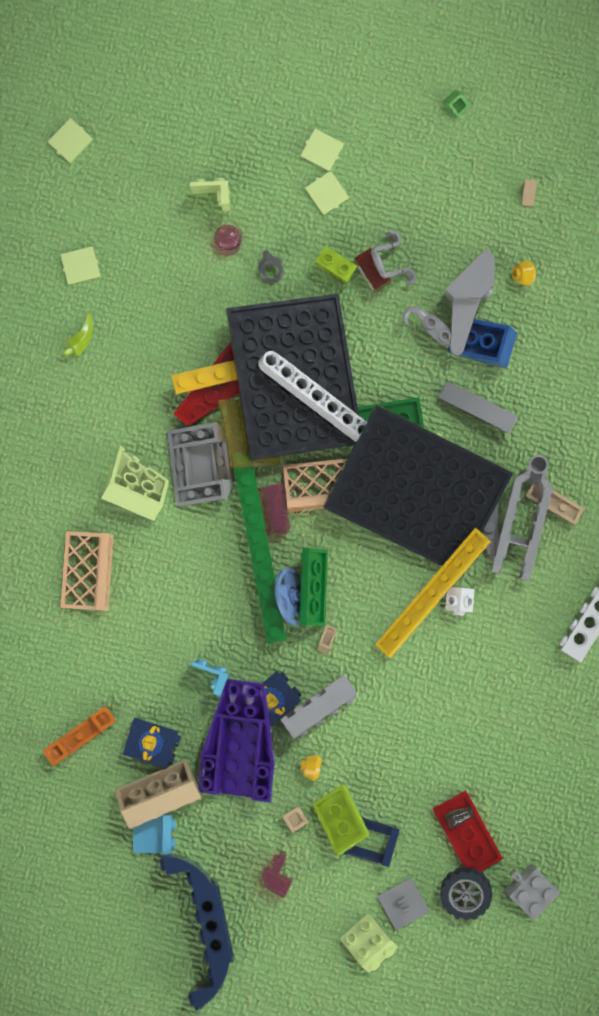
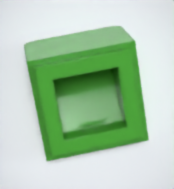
M454 90L442 101L444 106L457 119L471 107L464 95L458 90Z

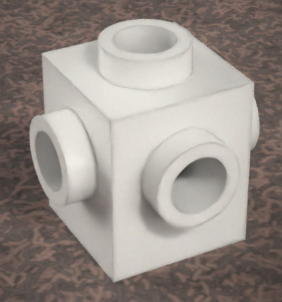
M451 587L446 595L445 610L453 611V615L464 616L465 612H473L474 589Z

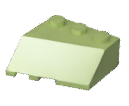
M120 446L108 472L101 498L154 521L163 507L169 480L151 467H144L139 463L140 459L135 456L132 458L125 453L126 449Z

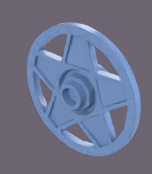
M285 568L279 572L276 578V601L283 618L289 624L296 626L300 625V620L296 621L292 618L294 614L299 618L300 575L292 568ZM284 576V585H281V581ZM294 577H295L296 580L298 581V583H299L298 585H296L295 580H294Z

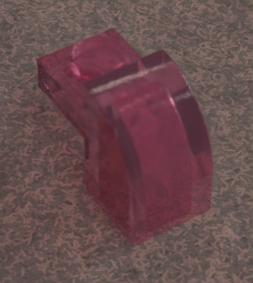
M280 851L279 855H274L270 863L273 868L264 867L263 881L269 891L285 898L293 879L280 873L287 858V854Z

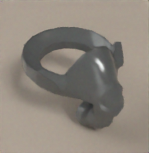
M268 250L263 251L262 261L258 265L260 276L266 282L275 283L282 278L284 273L282 261L278 257L272 256ZM274 264L279 268V274L276 278L270 279L266 277L264 270L267 265Z

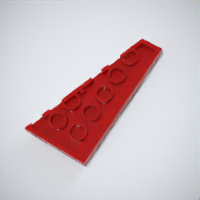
M231 342L213 365L234 360ZM237 380L191 391L173 415L189 426L239 393Z

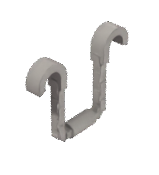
M391 230L385 233V235L391 237L393 243L373 247L371 249L373 261L380 276L384 279L406 274L409 279L406 282V286H410L416 282L415 272L411 268H403L386 273L378 254L380 251L393 249L400 245V235L397 231Z

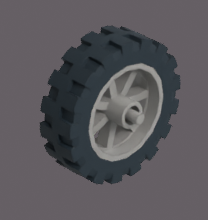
M465 866L462 869L459 867L453 872L450 871L447 877L443 879L440 890L443 908L447 909L449 915H454V918H462L465 921L471 918L474 920L479 915H484L492 901L490 880L486 878L483 872L480 873L476 868L470 869ZM468 881L471 883L469 886H465L464 882ZM460 883L462 886V890L455 888L454 886ZM474 884L480 889L471 891ZM452 891L460 895L453 899ZM481 894L478 901L471 896ZM462 899L464 901V905L457 903V901ZM471 900L474 904L467 905V901Z

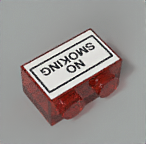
M369 248L356 256L354 263L358 266L359 271L372 291L376 293L389 285L391 278L384 279L380 276L372 258V250Z

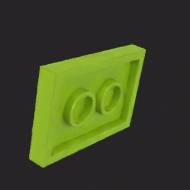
M340 785L312 804L336 855H341L370 836L346 785Z

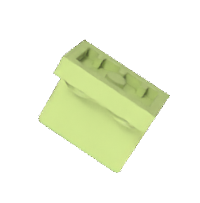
M214 178L213 181L205 182V179H195L194 182H190L192 194L217 193L218 206H222L223 211H230L229 183L224 181V178Z

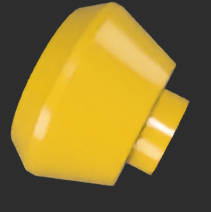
M524 260L514 266L512 277L517 283L530 286L536 278V268L531 261Z
M319 755L307 756L305 760L301 761L300 771L303 772V776L312 781L318 779L321 757Z

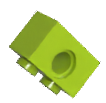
M327 246L323 248L315 261V266L345 285H348L358 267Z

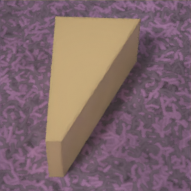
M525 179L522 206H534L536 180Z
M326 625L317 651L328 655L337 628Z

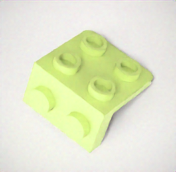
M369 914L365 915L341 937L342 943L369 973L376 970L380 963L386 958L391 957L398 948Z

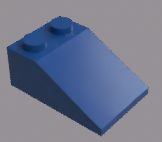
M474 319L464 351L460 356L507 369L517 332L508 325Z

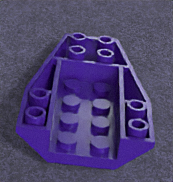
M227 679L201 753L198 780L199 792L213 795H235L252 798L251 800L271 803L275 760L265 683Z

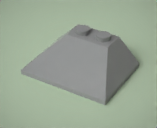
M214 422L167 431L176 507L227 499L234 482V471L230 441L219 423Z

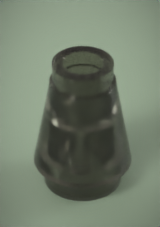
M470 806L448 810L444 814V819L449 829L453 827L456 829L471 817H474Z

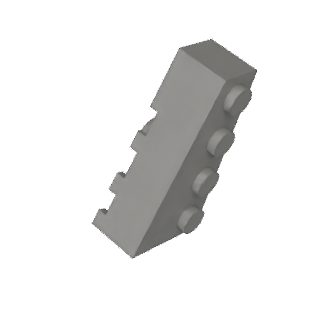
M343 675L280 720L293 738L298 736L300 739L308 733V728L313 725L316 728L323 723L325 716L328 714L333 716L339 712V707L342 704L349 705L356 700L355 695H357V692L346 676Z

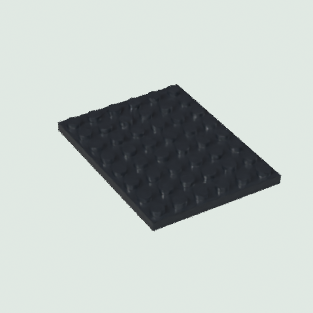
M339 293L226 308L250 460L354 446L356 443L354 440L268 376L258 365L259 359L266 352H276L359 416ZM266 358V363L272 366V360ZM281 369V374L284 377H288V373ZM297 381V387L303 389V384ZM312 393V398L318 401V395ZM327 405V409L330 412H334L333 407L331 405ZM343 416V422L349 424L348 418ZM358 428V433L360 434L362 430Z
M375 404L323 508L443 566L475 528L481 533L483 532L513 472Z

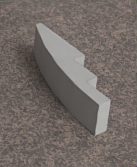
M450 382L446 383L439 396L441 401L508 434L511 433L518 419V416Z

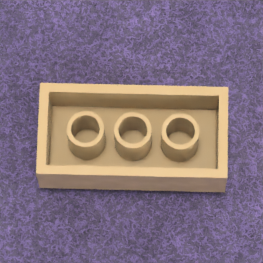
M186 759L115 789L120 811L129 829L140 826L144 822L158 818L165 813L174 811L201 798L195 777Z

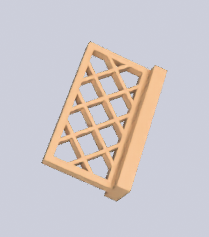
M347 459L283 465L288 512L325 509L323 505L330 493L326 489L332 482H336L335 478L341 472ZM329 465H334L339 469L333 477L324 471ZM310 467H315L320 471L314 479L305 473ZM296 469L301 474L293 481L288 477L287 470ZM322 473L330 479L325 487L316 482ZM303 475L311 481L305 489L297 484ZM313 484L321 489L318 495L312 496L307 492ZM295 485L302 493L299 497L290 498L289 491Z
M66 531L60 608L108 611L113 534ZM71 536H78L82 543L74 548L70 544ZM92 537H99V545L93 550L87 542ZM85 544L91 552L83 559L77 551ZM75 553L81 561L73 568L69 563V558ZM94 555L97 558V565L91 569L85 561ZM84 564L89 572L81 578L76 569ZM72 573L79 579L74 586L68 583V577ZM93 574L96 578V584L90 588L84 580ZM83 583L88 591L80 597L74 589ZM71 592L78 598L72 605L66 604V597ZM89 593L95 598L94 606H87L83 601Z

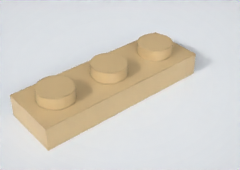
M532 483L525 496L538 503L541 488L539 485ZM552 490L548 510L576 525L585 508Z

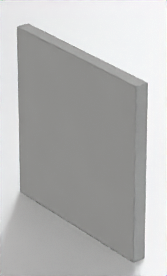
M412 878L377 896L395 930L430 912Z

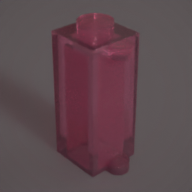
M283 483L258 488L259 492L264 491L271 526L270 529H266V533L276 532V535L288 533L287 529H291Z

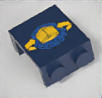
M276 671L263 682L265 683L270 726L302 701L299 698L302 694L295 686L291 688L288 685L289 679L283 671L280 674Z
M134 717L122 755L167 768L169 765H173L176 754H173L175 746H179L181 736L178 735L179 730H173Z

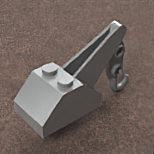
M485 249L446 288L443 296L452 303L451 330L437 316L427 313L416 306L409 307L404 311L403 322L405 325L409 326L408 315L416 313L421 320L423 328L439 344L448 345L450 352L454 356H460L464 351L479 302L481 300L485 302L494 291L492 288L495 284V257Z

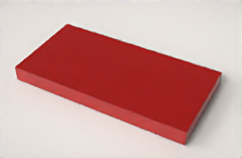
M466 790L432 808L463 867L476 868L480 872L503 859Z

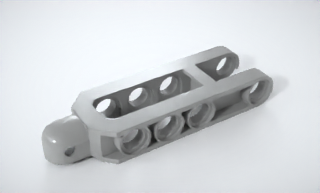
M542 455L533 456L528 462L526 472L514 478L491 572L501 574L508 545L512 543L526 547L519 579L525 581L530 579L553 490L546 477L548 461ZM526 482L537 484L541 488L529 539L510 535L516 517L517 505L520 501L522 485Z

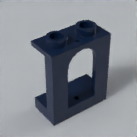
M362 818L368 830L389 835L384 854L356 845L345 851L344 854L389 867L400 829Z

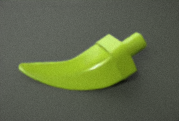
M87 313L82 329L66 341L68 347L62 351L65 357L72 353L79 356L89 345L93 332V322L90 313Z

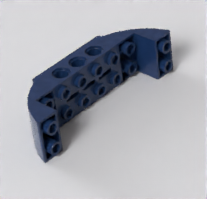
M171 853V855H162L160 860L161 870L165 871L166 875L189 870L187 880L189 886L192 885L194 890L191 893L193 905L197 904L198 909L195 912L197 924H201L202 928L199 932L200 940L206 946L203 951L205 963L209 962L210 968L207 970L209 983L193 986L191 992H189L190 1006H194L195 1011L208 1004L222 987L227 976L229 964L234 960V953L218 881L214 882L208 872L193 860ZM210 901L213 907L207 909L204 907L203 902ZM213 920L217 923V926L211 928L207 922ZM217 939L221 942V945L215 947L211 941Z

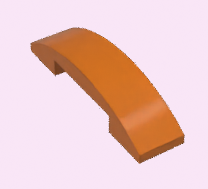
M104 706L42 752L54 767L114 724L116 720L108 708Z

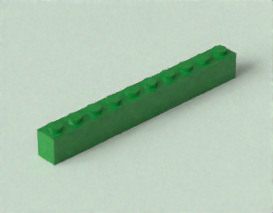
M249 451L232 453L267 643L287 640L282 614L276 601V581L253 460H250Z

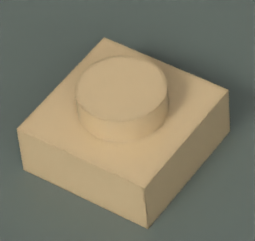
M299 806L282 816L292 833L309 823Z

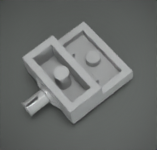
M530 864L521 874L516 869L512 870L516 876L512 872L509 873L514 881L504 892L526 914L535 920L560 892Z

